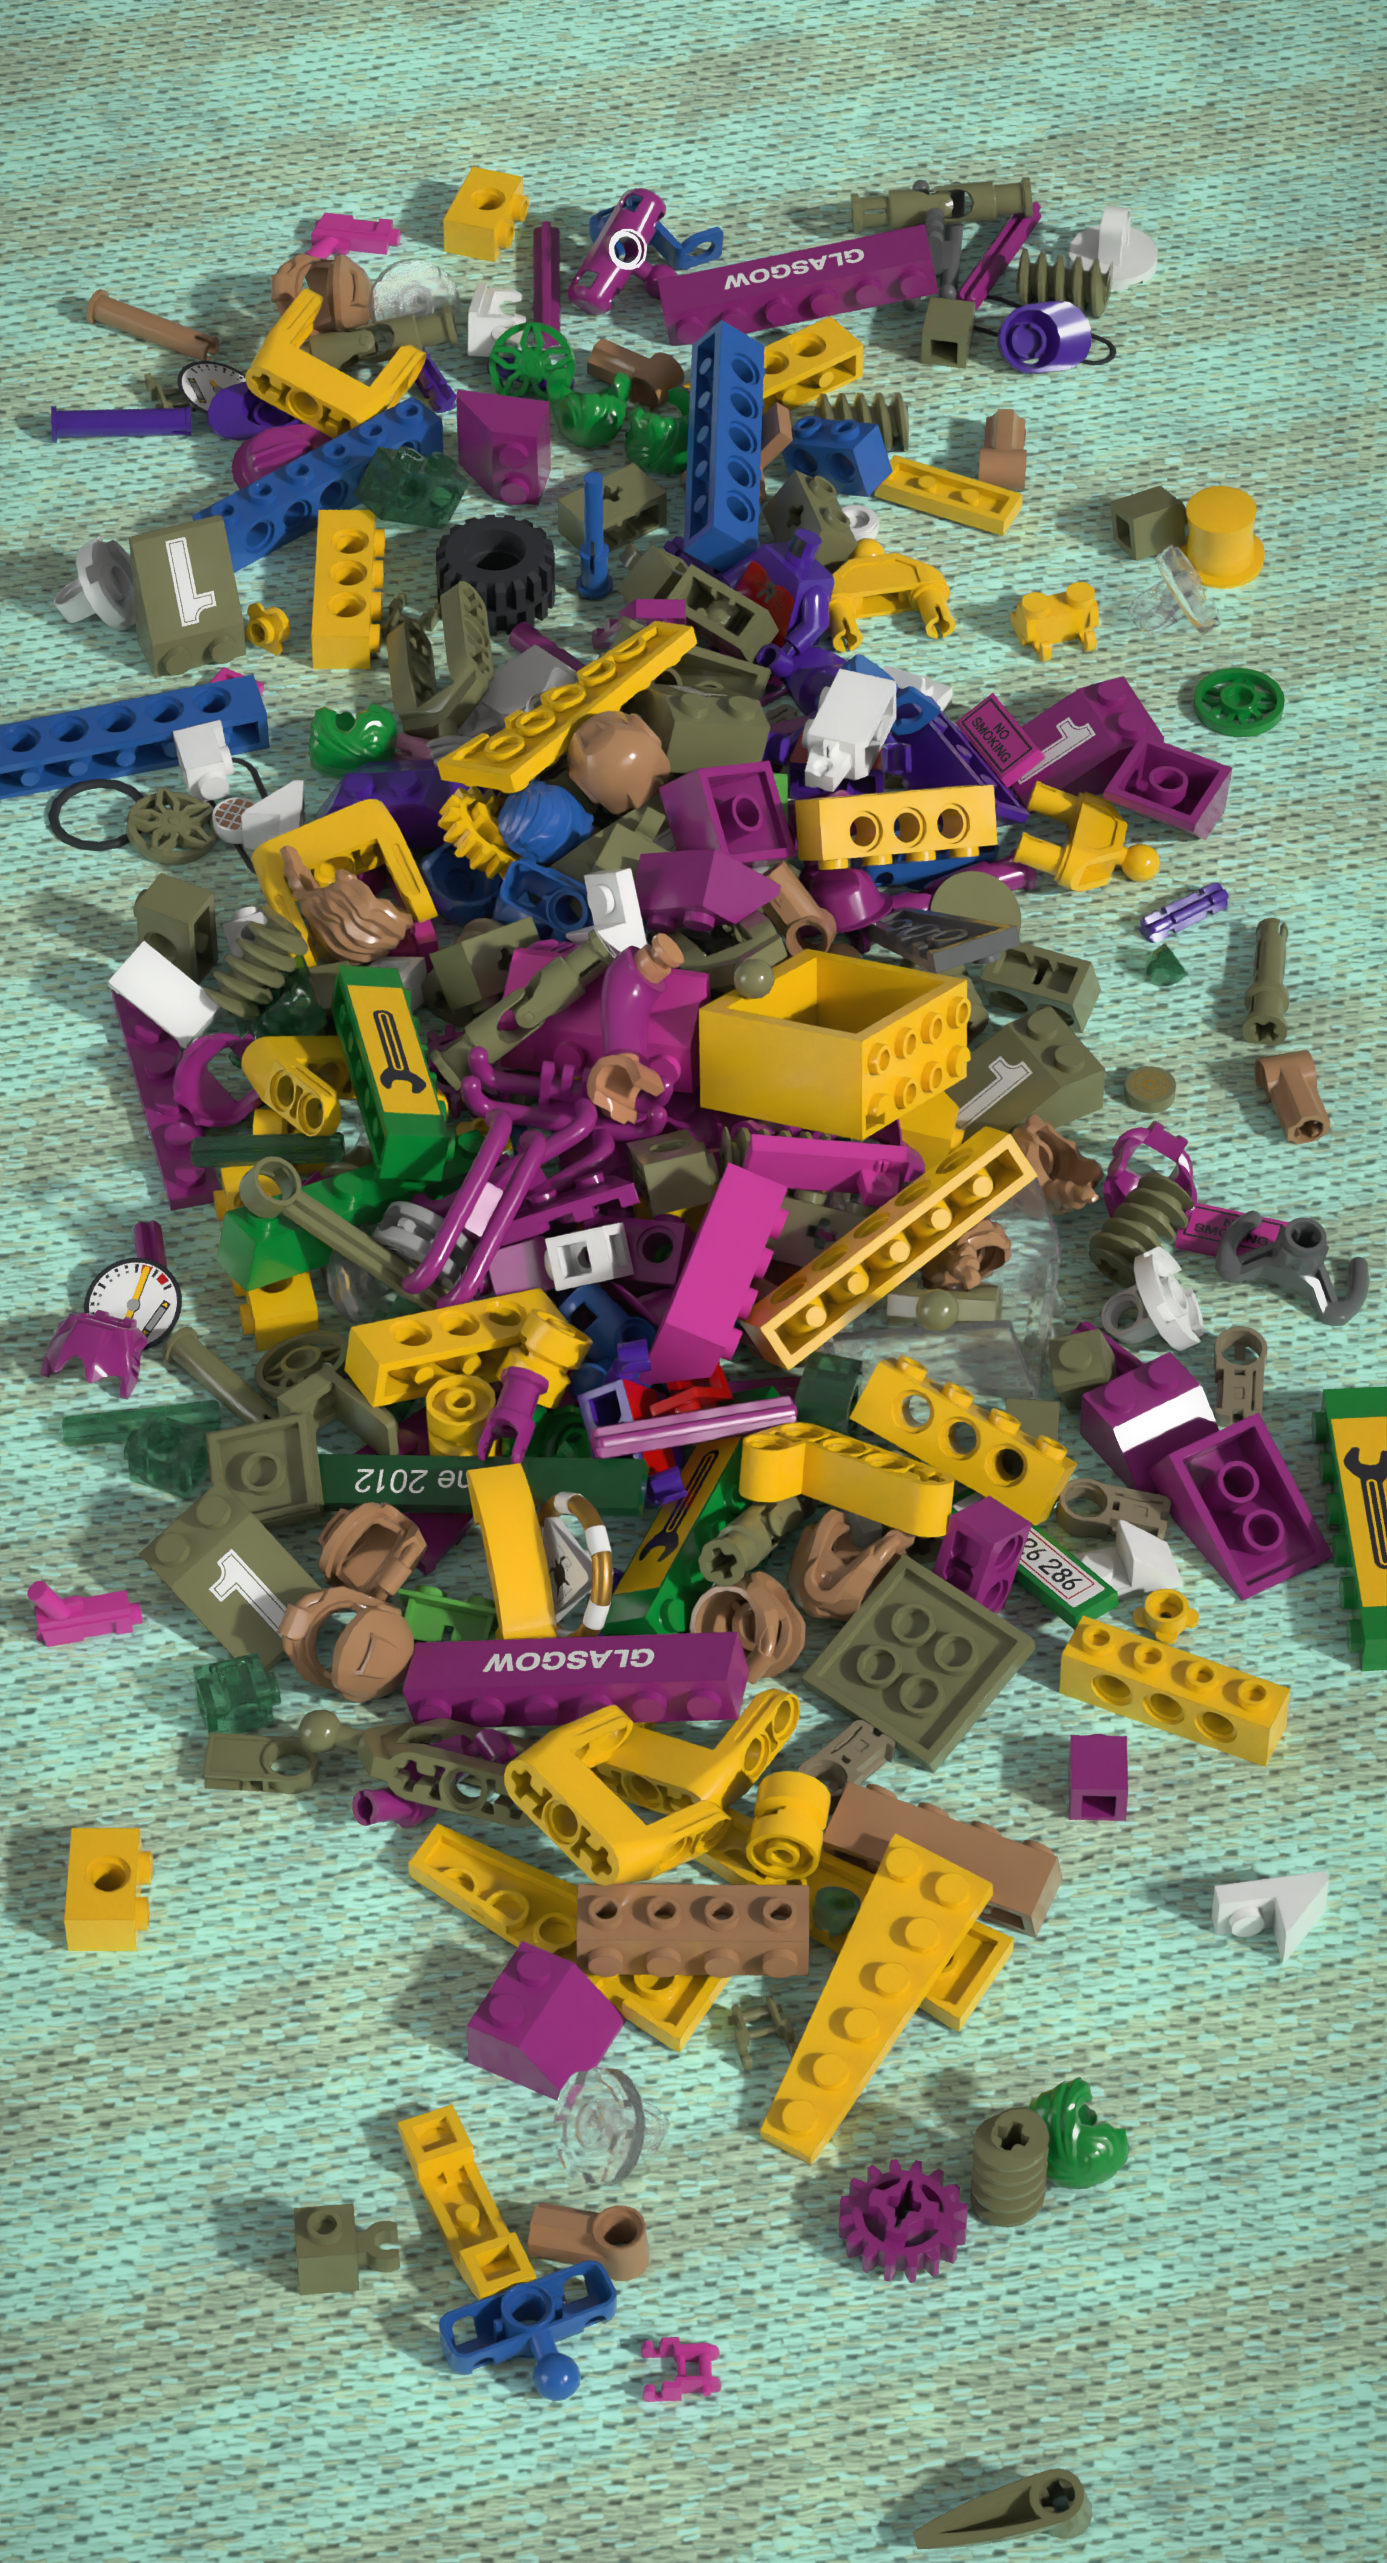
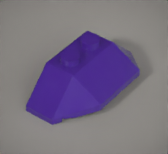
M898 688L896 693L901 691L903 688ZM912 703L903 704L896 709L897 720L916 717L921 713L922 708ZM940 706L939 715L920 730L899 736L892 733L897 743L911 745L912 772L906 773L904 771L901 774L904 778L902 784L907 790L965 785H994L996 827L1025 823L1030 816L1026 808L1012 791L1004 785L971 742L942 712ZM940 814L937 824L943 827V818Z
M436 759L369 762L345 774L319 808L313 821L357 802L377 799L386 806L398 825L409 849L439 848L446 843L443 837L447 833V830L438 826V821L442 818V815L439 813L440 809L450 796L454 795L458 788L462 787L467 791L470 787L462 783L441 780L438 767L434 766ZM476 786L484 795L486 791L482 787Z

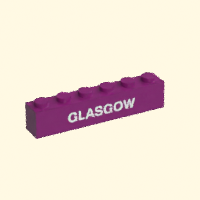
M925 224L658 280L662 311L671 346L692 345L721 320L746 334L939 293Z
M738 1632L424 1642L415 1644L402 1691L414 1724H421L436 1718H447L482 1728L566 1725L610 1705L618 1706L633 1723L738 1720L749 1669Z

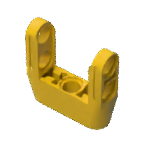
M304 288L268 333L245 374V381L251 392L260 399L334 439L397 405L417 379L427 354L411 344L401 346L370 387L299 349L312 333L313 322L323 302V296L308 288Z
M377 799L357 802L262 843L253 852L252 863L269 908L290 921L301 932V936L308 945V952L305 955L292 954L296 961V970L299 975L300 969L317 966L318 955L295 902L298 900L293 898V890L289 887L287 876L283 873L285 865L280 849L286 845L297 850L303 865L311 871L315 882L320 888L336 881L335 873L339 869L343 868L357 876L386 864L408 913L412 915V919L421 924L438 916L427 887L398 825L382 801Z
M266 1036L253 1041L246 1048L242 1056L241 1067L243 1073L261 1100L309 1137L333 1135L337 1131L341 1119V1107L338 1099H356L338 1036ZM437 1088L438 1100L444 1101L446 1105L447 1122L449 1112L448 1103L445 1095L439 1088ZM320 1102L323 1111L321 1124L318 1119V1106Z
M775 1688L758 1693L714 1750L652 1731L657 1722L633 1723L632 1730L627 1739L612 1752L610 1760L590 1768V1770L622 1801L662 1814L671 1815L701 1800L714 1802L724 1811L750 1790L791 1737L799 1720L800 1703L796 1695Z
M616 1705L607 1706L550 1731L507 1765L504 1773L505 1787L513 1802L592 1881L603 1886L647 1881L695 1859L714 1848L724 1838L732 1824V1819L716 1803L701 1800L646 1825L590 1770V1768L610 1760L612 1752L627 1739L632 1730L633 1721Z

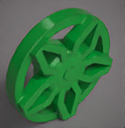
M540 322L521 323L506 330L495 342L489 358V372L492 383L497 392L504 396L520 398L529 391L532 384L534 392L544 399L542 401L549 402L547 393L540 388L539 384L547 380L548 372L555 367L567 365V379L563 383L566 388H570L575 375V356L570 343L560 331ZM530 330L534 332L537 343L535 347H528L527 344ZM523 331L520 340L521 351L516 346H503L511 336ZM541 331L551 335L561 347H549L544 351L545 342ZM500 352L512 353L516 356L514 362L508 363L499 356ZM565 354L566 357L552 365L549 355ZM498 364L506 370H514V373L508 376L505 386L499 376ZM518 378L523 382L522 388L511 394L510 390L513 382Z
M1226 668L1215 671L1199 682L1194 693V711L1198 719L1207 728L1227 736L1250 737L1265 733L1278 724L1284 712V693L1278 683L1268 675L1248 668ZM1232 681L1231 684L1226 686L1225 688L1213 687L1220 683ZM1254 684L1264 688L1270 694L1257 692ZM1209 695L1220 696V699H1215ZM1263 701V702H1272V703L1262 705V704H1259L1258 702ZM1203 702L1213 707L1210 713L1203 705ZM1272 712L1269 716L1263 719L1262 714ZM1221 714L1226 716V718L1221 720L1216 717ZM1253 718L1256 722L1249 723L1246 719Z

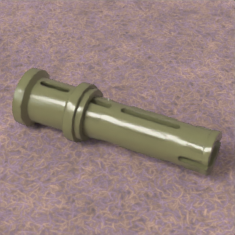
M1277 918L1264 919L1258 923L1256 928L1254 981L1245 992L1244 1004L1249 1013L1243 1020L1242 1026L1243 1037L1248 1043L1279 1045L1287 1037L1288 1025L1285 1018H1283V1014L1289 1008L1290 995L1284 987L1283 980L1288 926L1283 922L1280 925L1279 935L1280 919Z

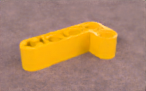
M790 1422L748 1435L744 1438L739 1494L746 1499L758 1502H777L803 1494L912 1535L940 1537L946 1535L951 1518L955 1478L952 1474L827 1428L811 1423Z

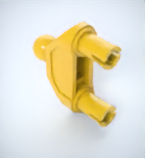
M862 538L858 540V546L849 555L848 561L832 574L835 584L829 603L828 629L832 637L833 647L839 652L845 653L842 638L846 639L850 652L862 644V633L855 619L918 611L921 613L925 624V631L931 638L938 639L936 624L939 626L942 638L950 635L955 629V620L947 604L950 590L944 576L933 566L896 552L885 554L884 548L874 539Z
M1036 781L1026 810L1067 823L1066 829L1070 830L1068 842L1065 848L1023 832L1016 848L1013 862L1054 875L1053 881H1056L1057 885L1076 892L1107 885L1115 865L1122 866L1126 877L1135 882L1143 883L1152 880L1158 873L1160 858L1154 848L1146 844H1136L1129 848L1123 846L1128 824L1110 802L1088 792H1079L1078 796Z

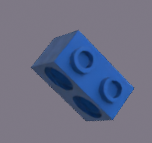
M817 416L803 417L794 423L791 429L793 441L781 452L789 477L795 470L813 478L815 476L823 477L834 486L837 494L868 497L893 472L878 424L861 423L852 419L840 421L820 419Z

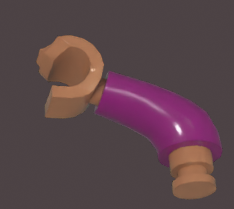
M663 933L657 934L652 939V945L646 944L641 949L629 946L618 954L607 967L602 982L600 1010L604 1057L597 1061L588 1076L587 1093L592 1103L598 1105L604 1115L624 1125L627 1121L633 1124L636 1123L639 1113L636 1111L635 1101L641 1089L656 1097L665 1090L657 1072L646 1067L649 1014L656 999L666 990L665 978L671 973L670 967H679L684 962V957L677 944Z

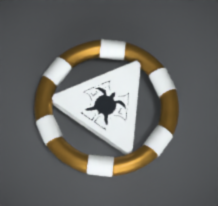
M563 1491L546 1501L537 1514L552 1588L558 1638L597 1637L604 1627L611 1605L613 1584L612 1551L606 1527L595 1507L581 1494ZM562 1514L575 1515L585 1531L588 1550L581 1548L574 1538V1534L561 1520L560 1516ZM586 1594H591L579 1628L576 1631L563 1630L558 1622Z

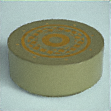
M1155 1066L1139 1067L1131 1071L1126 1077L1124 1097L1127 1104L1136 1111L1148 1114L1163 1112L1175 1100V1079L1168 1071Z

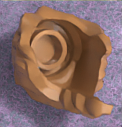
M288 845L280 849L285 865L283 873L287 876L288 885L293 890V898L300 901V909L308 922L310 935L340 962L349 960L350 965L360 966L374 961L380 956L384 957L391 949L397 948L399 941L405 937V930L414 925L411 914L394 905L390 900L375 898L370 888L358 880L355 874L343 868L339 869L335 873L336 881L320 888L315 882L311 871L303 865L296 849Z
M1036 1113L1028 1116L1023 1125L1013 1129L1011 1136L1038 1176L1011 1197L1021 1207L1033 1214L1060 1216L1067 1215L1075 1209L1080 1210L1086 1203H1095L1099 1199V1196L1093 1189L1103 1179V1168L1095 1159L1084 1157L1079 1152L1075 1141L1064 1138L1055 1130L1050 1121H1043Z
M989 1217L982 1219L918 1269L921 1272L923 1286L930 1290L939 1288L946 1291L970 1292V1289L979 1285L983 1279L992 1276L994 1270L1005 1265L1012 1256L1010 1252L1011 1240L1006 1235L1003 1227L997 1221L991 1222Z

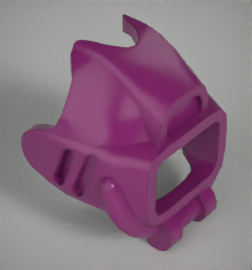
M230 1033L205 1035L198 1038L184 1050L175 1072L173 1099L190 1111L196 1125L208 1127L231 1126L247 1118L254 1112L255 1108H261L266 1104L261 1100L254 1088L240 1101H236L207 1067L208 1063L225 1048H230L242 1061L246 1048L256 1040L251 1034H248L244 1039Z
M1153 1121L1148 1128H1132L1119 1136L1112 1148L1114 1157L1109 1163L1103 1189L1104 1202L1109 1217L1113 1218L1117 1206L1125 1203L1127 1194L1138 1186L1139 1179L1142 1176L1126 1166L1136 1149L1141 1144H1145L1176 1163V1167L1168 1178L1177 1183L1193 1200L1194 1208L1192 1210H1182L1186 1217L1189 1218L1197 1205V1190L1193 1182V1165L1189 1155L1184 1150L1188 1140L1181 1135L1174 1136L1164 1130V1125L1157 1121Z
M99 1309L95 1315L84 1312H72L57 1325L58 1330L54 1334L44 1356L41 1375L49 1378L52 1371L54 1373L60 1372L69 1360L74 1356H78L82 1359L85 1366L87 1382L95 1383L109 1376H117L121 1381L120 1398L128 1400L138 1382L141 1351L148 1344L147 1337L136 1327L137 1321L128 1317L120 1319L110 1316L109 1312Z

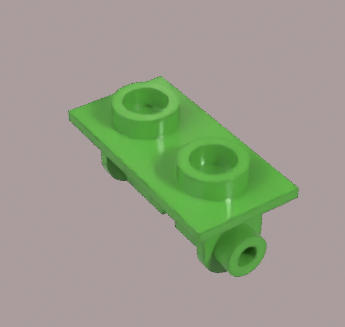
M417 1585L415 1591L403 1588L398 1589L397 1594L404 1607H407L406 1612L401 1611V1616L408 1621L414 1642H441L445 1628L453 1629L450 1642L496 1640L495 1631L499 1624L493 1600L478 1596L468 1597L467 1602L447 1598L448 1594L443 1590L426 1585Z

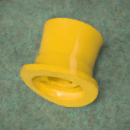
M1212 486L1200 490L1189 499L1186 506L1189 535L1185 537L1186 545L1177 547L1176 551L1177 565L1187 578L1205 587L1232 589L1253 581L1260 574L1264 566L1265 551L1261 540L1253 533L1257 507L1255 501L1248 493L1230 486Z

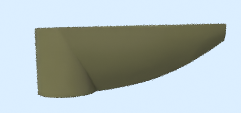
M1060 2468L1050 2469L1007 2484L968 2501L913 2531L918 2550L984 2545L1022 2538L1046 2531L1053 2537L1070 2539L1083 2534L1089 2527L1092 2519V2506L1083 2485L1076 2475ZM1060 2496H1066L1069 2501L1067 2502L1069 2509L1062 2513H1056L1052 2501Z

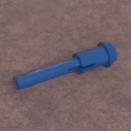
M588 472L584 475L585 543L579 548L581 575L576 580V589L579 594L586 598L600 599L612 592L613 579L608 572L609 547L603 542L602 475L598 472Z

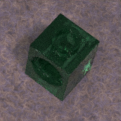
M150 1412L139 1430L135 1429L130 1433L124 1447V1459L128 1461L130 1481L189 1500L209 1468L205 1435L209 1431Z
M258 1652L193 1667L195 1699L208 1739L210 1732L241 1734L274 1726L273 1706L281 1704L280 1691L274 1672L264 1673Z

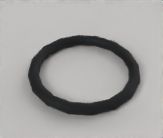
M98 778L81 781L64 789L52 802L48 815L52 832L63 843L79 850L105 851L120 848L130 843L127 833L116 839L100 842L81 840L69 835L61 827L59 821L61 807L70 797L82 791L97 788L120 791L129 795L135 802L144 796L135 787L119 780Z

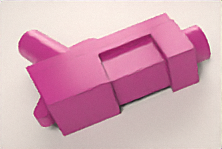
M324 213L321 219L315 222L316 226L311 234L312 247L304 254L322 259L328 258L333 253L347 255L349 251L387 255L389 246H399L401 230L393 228V220L379 218V221L375 222L353 219V215Z
M36 1581L27 1591L28 1598L37 1605L34 1606L39 1627L35 1632L37 1641L44 1640L47 1647L84 1641V1638L115 1632L117 1635L133 1632L132 1625L143 1624L140 1603L129 1604L126 1590L82 1598V1596H72L62 1599L44 1581Z

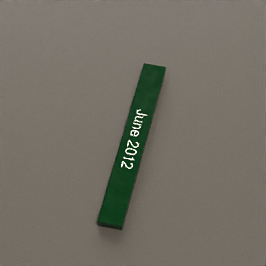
M318 1454L325 1511H339L341 1508L349 1511L369 1502H387L401 1513L473 1514L466 1478L467 1470L512 1464V1457L488 1456L485 1461H481L478 1456ZM524 1457L521 1465L531 1491L536 1514L552 1496L564 1491L584 1496L595 1507L600 1516L642 1517L649 1466L645 1459L608 1458L601 1460L598 1458Z

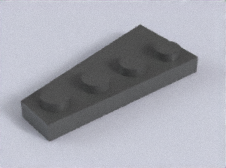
M903 907L891 911L881 920L866 927L868 940L935 974L970 962L973 964L992 963L1002 959L1003 951L1021 946L1018 929L1015 925L911 907Z

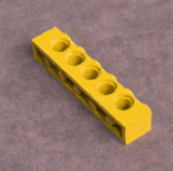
M985 1126L754 1305L746 1321L740 1318L737 1319L764 1359L789 1371L1038 1176L1010 1133Z

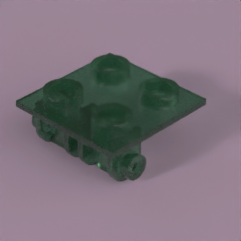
M296 955L294 957L297 964L294 971H280L285 978V983L282 987L274 988L268 986L273 994V1000L269 1004L257 1003L262 1014L259 1019L254 1021L234 1015L241 1039H244L248 1034H251L256 1040L266 1036H316L328 1024L304 955ZM231 1051L228 1054L229 1060L234 1066L242 1069L241 1059Z

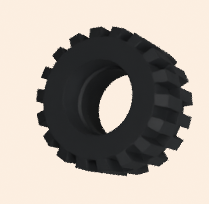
M495 514L485 515V518L481 519L475 517L467 519L464 525L456 524L450 528V534L443 535L440 539L439 547L436 548L438 603H440L441 595L460 581L467 582L478 592L485 604L490 636H497V630L506 629L507 635H510L512 630L522 622H528L534 627L535 618L543 621L548 616V608H553L556 595L555 552L551 539H547L546 532L542 528H533V523L526 519L518 521L515 520V516L495 517Z

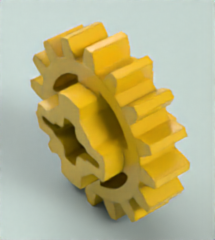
M476 786L470 787L467 791L460 787L454 795L450 796L439 811L442 818L438 821V826L447 830L443 839L445 842L453 843L454 847L457 848L454 853L457 857L466 856L470 859L471 869L484 871L490 879H493L499 873L504 880L510 864L523 858L509 849L498 830L499 812L507 797L503 799L495 796L491 789H488L483 795Z

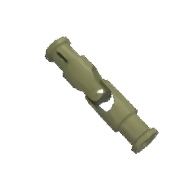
M1022 177L1021 182L999 185L993 184L991 180L946 184L930 189L929 192H934L931 195L914 191L910 188L888 190L887 195L859 197L858 193H851L850 195L854 234H861L862 229L890 226L893 231L913 227L925 222L927 212L932 208H939L944 212V225L995 221L996 216L1024 214L1026 218L1033 217L1032 191L1029 177ZM948 190H960L969 195L972 204L967 215L962 218L948 219L952 218L954 205ZM866 210H885V213L868 215L864 213Z
M451 305L443 306L441 312L415 317L412 313L360 325L352 329L350 333L331 331L309 336V340L304 342L299 349L339 371H343L357 362L358 364L370 365L389 361L401 346L411 344L420 350L445 343L457 346L459 345V339ZM383 330L394 334L392 346L385 352L377 354L378 344L375 341L373 331Z
M595 929L588 933L589 939L565 958L557 956L540 969L530 979L526 987L518 988L511 992L504 999L464 1027L465 1034L441 1052L435 1049L429 1054L440 1073L457 1091L461 1089L462 1080L472 1074L468 1065V1053L471 1048L476 1046L485 1048L488 1052L489 1063L494 1064L535 1030L540 1028L548 1016L555 1015L568 1008L587 993L586 987L605 973L616 955ZM510 1008L515 1015L518 1025L521 1027L508 1031L502 1030L497 1027V1024L504 1012Z
M799 1494L777 1502L754 1501L751 1507L724 1527L717 1538L704 1545L698 1560L700 1571L708 1581L714 1582L721 1587L733 1586L744 1577L745 1571L756 1567L781 1542L780 1540L790 1536L799 1528L803 1520L811 1517L816 1512L819 1500L807 1496L802 1502L800 1498L803 1494Z

